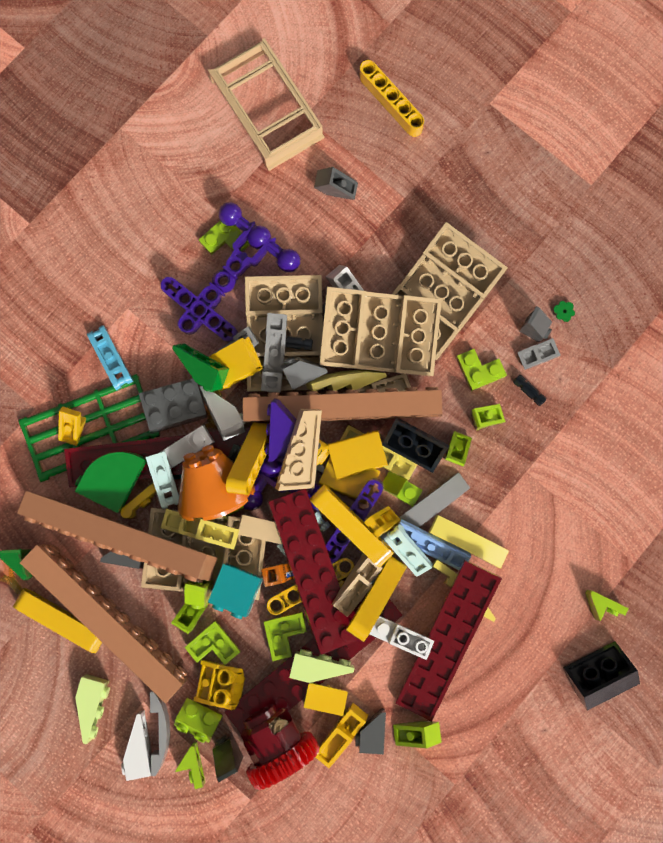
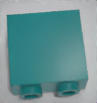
M225 563L222 565L208 603L213 604L212 608L223 612L224 609L230 611V615L235 618H246L249 616L263 578Z

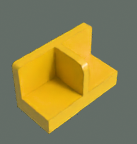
M309 683L304 708L343 716L348 692L331 688L330 685L322 686Z

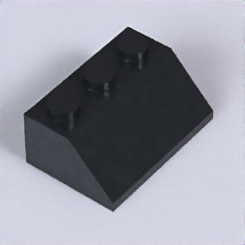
M396 417L382 443V446L432 473L449 448L448 444Z
M616 641L563 667L576 695L587 711L640 684L638 670Z

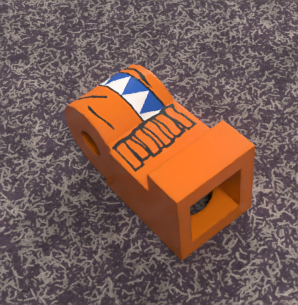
M289 563L261 569L265 587L294 579ZM268 572L271 573V581L269 579Z

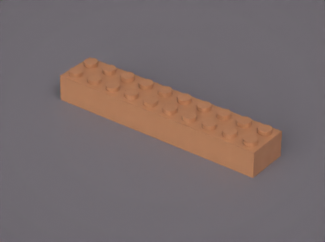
M410 387L398 392L397 388H387L385 392H379L377 389H366L365 393H359L358 390H346V394H340L338 391H326V394L323 395L317 391L306 392L307 395L299 394V392H288L287 396L279 395V393H268V397L260 394H248L247 398H243V421L251 424L253 422L270 423L267 408L274 398L279 399L296 419L300 409L322 410L321 421L395 419L396 417H442V390H437V387H425V391H418L416 387Z
M29 491L25 492L17 514L24 516L23 520L39 524L47 529L56 530L58 533L75 537V539L83 542L92 543L94 546L111 550L113 553L128 556L132 560L147 563L149 566L164 569L166 572L174 575L184 576L185 574V579L194 582L210 581L218 560L217 557Z
M36 545L20 564L164 703H167L187 682L189 678L186 675L188 673L181 666L177 667L172 662L173 659L166 652L162 653L158 649L159 645L153 639L148 640L143 635L145 633L143 629L138 625L134 626L126 613L123 611L120 613L115 608L116 604L111 599H106L102 596V590L96 585L92 586L87 581L88 577L83 572H77L73 568V562L68 558L64 559L59 554L60 550L56 546Z

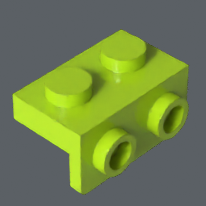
M186 698L175 719L174 725L178 731L194 735V738L199 742L205 743L206 741L210 743L222 715Z

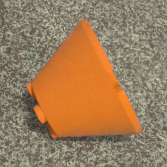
M213 445L205 446L202 448V451L188 453L183 457L184 462L182 465L178 512L183 519L194 521V518L203 517V520L207 521L225 516L245 505L250 494L254 495V484L249 495L228 493L226 491V480L234 463L220 449L214 448Z

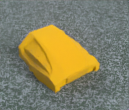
M201 660V673L196 697H194L193 701L209 706L230 710L235 709L239 699L242 697L245 680L243 669Z

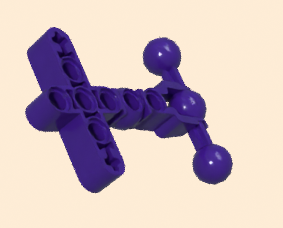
M233 202L221 205L218 212L219 220L227 226H237L243 233L233 243L234 251L228 258L226 266L223 265V269L214 273L212 283L209 282L210 286L205 287L197 297L172 277H166L161 282L162 291L186 310L178 321V327L182 332L192 335L204 324L227 343L234 340L233 337L238 334V331L232 324L215 312L214 309L220 303L222 296H225L224 293L230 292L234 288L236 280L239 279L238 277L244 274L250 266H257L267 251L277 258V265L284 272L295 271L298 269L301 261L299 254L295 250L282 249L275 243L276 238H271V233L266 227L256 226L255 221L250 223L243 218L241 208ZM247 240L253 248L259 249L252 258L248 257L247 253L240 251ZM240 263V268L238 270H231L232 264ZM221 278H228L226 285L219 284ZM168 285L174 286L178 290L177 293L169 289ZM216 292L215 299L208 300V294ZM184 295H189V301L182 303L181 298ZM203 306L204 312L197 315L196 309ZM213 318H218V325L212 327L210 325L211 320ZM192 321V327L188 330L184 329L185 322ZM223 327L229 332L232 331L233 336H227V334L224 331H222Z
M287 450L273 462L268 461L269 455H266L257 475L258 477L254 482L255 493L254 495H249L247 498L248 502L243 505L244 509L253 511L261 506L263 501L261 492L267 483L275 488L277 483L275 478L280 474ZM378 478L370 479L353 505L349 506L346 504L364 522L368 519L366 516L383 491V482ZM315 484L314 488H309L307 492L309 499L321 486ZM370 484H378V490H375L370 497L368 495L371 490ZM295 489V490H282V491H280V492L289 491V492H292V493H293V492L299 491L300 489ZM359 500H367L369 507L366 509L361 508L358 504ZM311 502L313 509H315V510H317V511H320V510H319L318 508H316V507L313 505V503ZM338 528L326 544L328 554L335 544L338 546L332 556L329 555L331 563L339 559L350 542L349 538L341 541L337 537V533L341 532Z

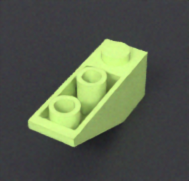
M300 649V652L296 651L289 678L311 683L353 673L354 665H351L349 660L339 659V661L331 660L332 657L329 655L315 656L309 650Z
M88 674L81 677L75 697L82 742L84 744H88L97 735L98 727L96 724L104 712L103 700L108 697L110 687H108L109 680Z

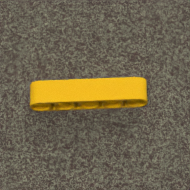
M363 61L360 65V81L410 136H419L423 130L424 117L373 61ZM416 123V124H418L419 126H418V127H415V126H413V125H411V124Z
M253 422L227 477L226 491L228 493L249 495L266 457V444L269 443L270 437L267 436L266 430L269 423Z
M323 484L310 498L313 505L378 567H381L394 554L390 546L380 537L377 538L373 534L374 531L367 527L364 521L326 485Z
M393 556L385 562L372 584V588L366 594L346 629L348 632L361 641H365L407 568L405 564Z
M342 558L332 563L338 581L347 577L354 568L353 562L348 558ZM348 561L351 568L348 572L340 570L341 562ZM296 584L273 596L268 601L267 609L271 614H281L302 602L300 595L296 601H292L288 597V593L291 590L298 592ZM273 600L281 602L282 608L280 610L272 609L271 602Z
M23 588L13 605V608L91 653H96L102 644L73 614L29 589Z

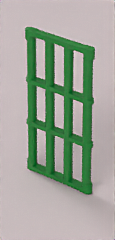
M137 374L131 376L133 382L125 383L121 386L122 388L118 389L121 390L136 384L138 392H143ZM111 385L100 390L96 389L90 394L67 403H60L54 408L31 417L26 416L18 419L39 481L44 482L52 476L67 471L65 463L43 472L39 462L64 452V449L78 448L82 444L110 434L112 443H120L117 441L114 432L146 420L145 413L111 425L108 414L141 402L140 396L136 395L105 407L101 397L118 391ZM97 399L100 410L83 417H86V423L103 417L107 427L80 437L77 446L64 443L36 454L33 443L59 434V426L30 437L28 425L59 414V410L62 407L72 409ZM147 431L121 442L154 439L160 436V432L151 434L150 431Z

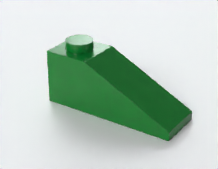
M185 343L173 345L172 349L194 381L201 385L205 391L214 392L223 388L229 371L228 367Z

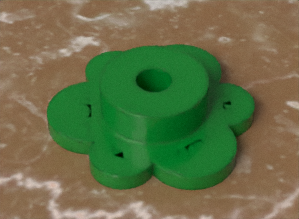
M561 301L559 305L553 308L554 313L557 314L556 318L558 320L562 319L564 322H569L571 317L575 315L574 305L571 302L565 303Z

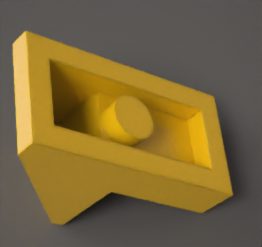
M62 407L59 410L58 440L77 446L86 423V417L81 416L79 411Z

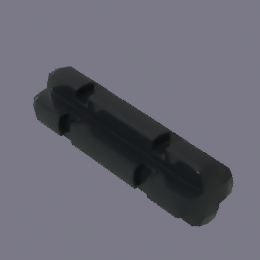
M287 336L285 346L286 348L312 350L313 340L306 338L302 340V338Z
M518 375L513 383L517 387L520 386L521 390L529 398L534 399V402L541 406L547 398L542 393L539 394V390L529 381L526 382L522 375Z

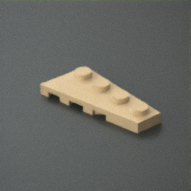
M300 409L275 489L278 491L315 487L322 410Z

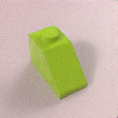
M190 580L186 582L184 587L185 604H190V607L194 609L205 608L210 598L213 580H203L202 583Z
M417 721L393 725L395 745L427 749L442 743L439 722Z

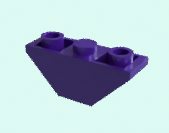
M275 398L271 404H268L267 408L270 424H267L266 434L270 437L269 443L266 444V455H269L268 461L273 462L287 450L297 420L283 403Z

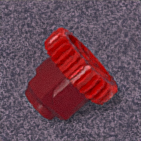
M271 704L243 721L245 728L242 730L241 737L253 762L247 768L246 774L251 785L256 790H264L272 785H276L280 781L282 782L300 769H303L319 753L320 748L313 734L308 731L300 733L290 713L285 708L276 709L274 704Z

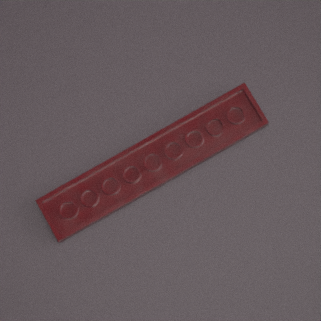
M251 427L244 428L245 432L224 441L219 431L209 432L215 441L211 445L216 449H220L228 457L234 444L242 447ZM186 435L64 449L69 488L77 487L75 483L79 476H83L86 469L101 456L127 451L146 458L163 451ZM147 462L138 479L152 478ZM183 462L171 468L173 475L182 474Z
M364 598L359 602V604H358V605L355 607V609L351 612V614H350L351 620H352V618L354 617L356 611L358 610V607L361 605V603H362V601L364 600ZM390 599L380 614L381 617L396 622L403 616ZM369 634L364 642L358 639L327 652L325 655L331 656V660L339 661V659L350 660L377 637ZM314 637L300 648L311 651L312 655L320 656ZM295 653L243 695L235 709L225 710L224 713L240 734H242V730L245 728L243 721L260 709L274 704L276 709L285 708L289 711L306 697L309 683L289 678ZM326 679L319 680V681H315V682H311V683L320 685V684H322Z

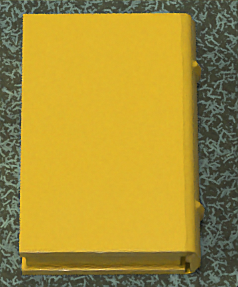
M249 337L241 338L209 356L229 368L223 388L217 391L230 388L232 385L249 376H253L263 369Z
M378 430L327 444L337 480L388 466Z
M330 457L318 484L321 486L324 484L329 489L356 500L366 483L372 478H378L380 471L373 469L337 480ZM370 484L371 490H370V492L368 493L369 496L371 495L372 490H373L375 484H374V485H371V484ZM365 499L359 500V502H361V503H363V504H365V505H366L367 502H368V501L365 500Z

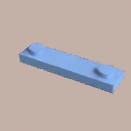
M400 520L399 524L404 527L408 536L423 553L457 570H460L464 560H470L471 553L407 521Z

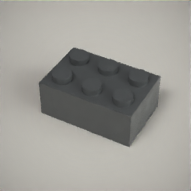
M193 378L139 393L151 434L207 418L198 384Z

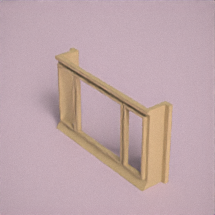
M265 38L260 43L215 69H208L210 81L212 84L216 83L264 158L268 171L324 139L321 123ZM266 54L269 61L233 82L226 83L225 76ZM274 67L300 108L258 132L232 90L267 69ZM304 113L313 127L270 151L262 137Z

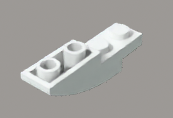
M379 616L370 632V635L427 660L434 640Z

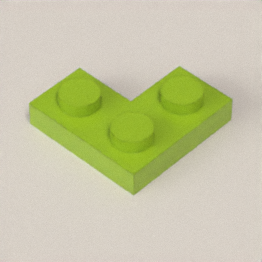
M219 221L199 239V242L211 255L225 243L234 251L233 243L242 232L235 225L227 226ZM248 240L240 249L241 252L250 245Z
M475 349L456 357L471 391L507 376L500 359L482 365Z
M302 612L264 621L272 661L292 657L288 637L307 632Z
M217 621L213 622L184 647L196 662H199L213 650L224 665L241 652Z

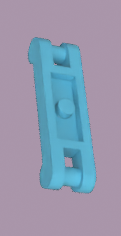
M102 325L98 327L99 330L87 333V336L112 385L118 390L125 383L133 382V379L106 327ZM122 373L123 376L117 379L115 375Z

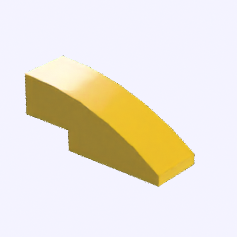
M352 703L321 743L319 753L315 758L330 768L366 723L368 714Z

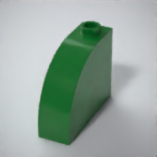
M127 451L101 456L86 469L83 476H79L75 483V486H77L75 492L119 513L133 490L147 460L139 454Z

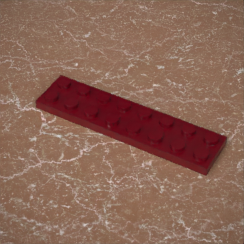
M301 489L268 501L319 654H325L357 641L358 638L346 630L351 622L350 615L346 617L332 605L340 590V586L307 490Z
M464 560L427 638L434 640L428 658L425 660L417 656L395 704L432 722L502 580L500 576Z

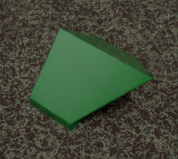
M32 549L0 551V559L22 580H30L33 577L20 564Z

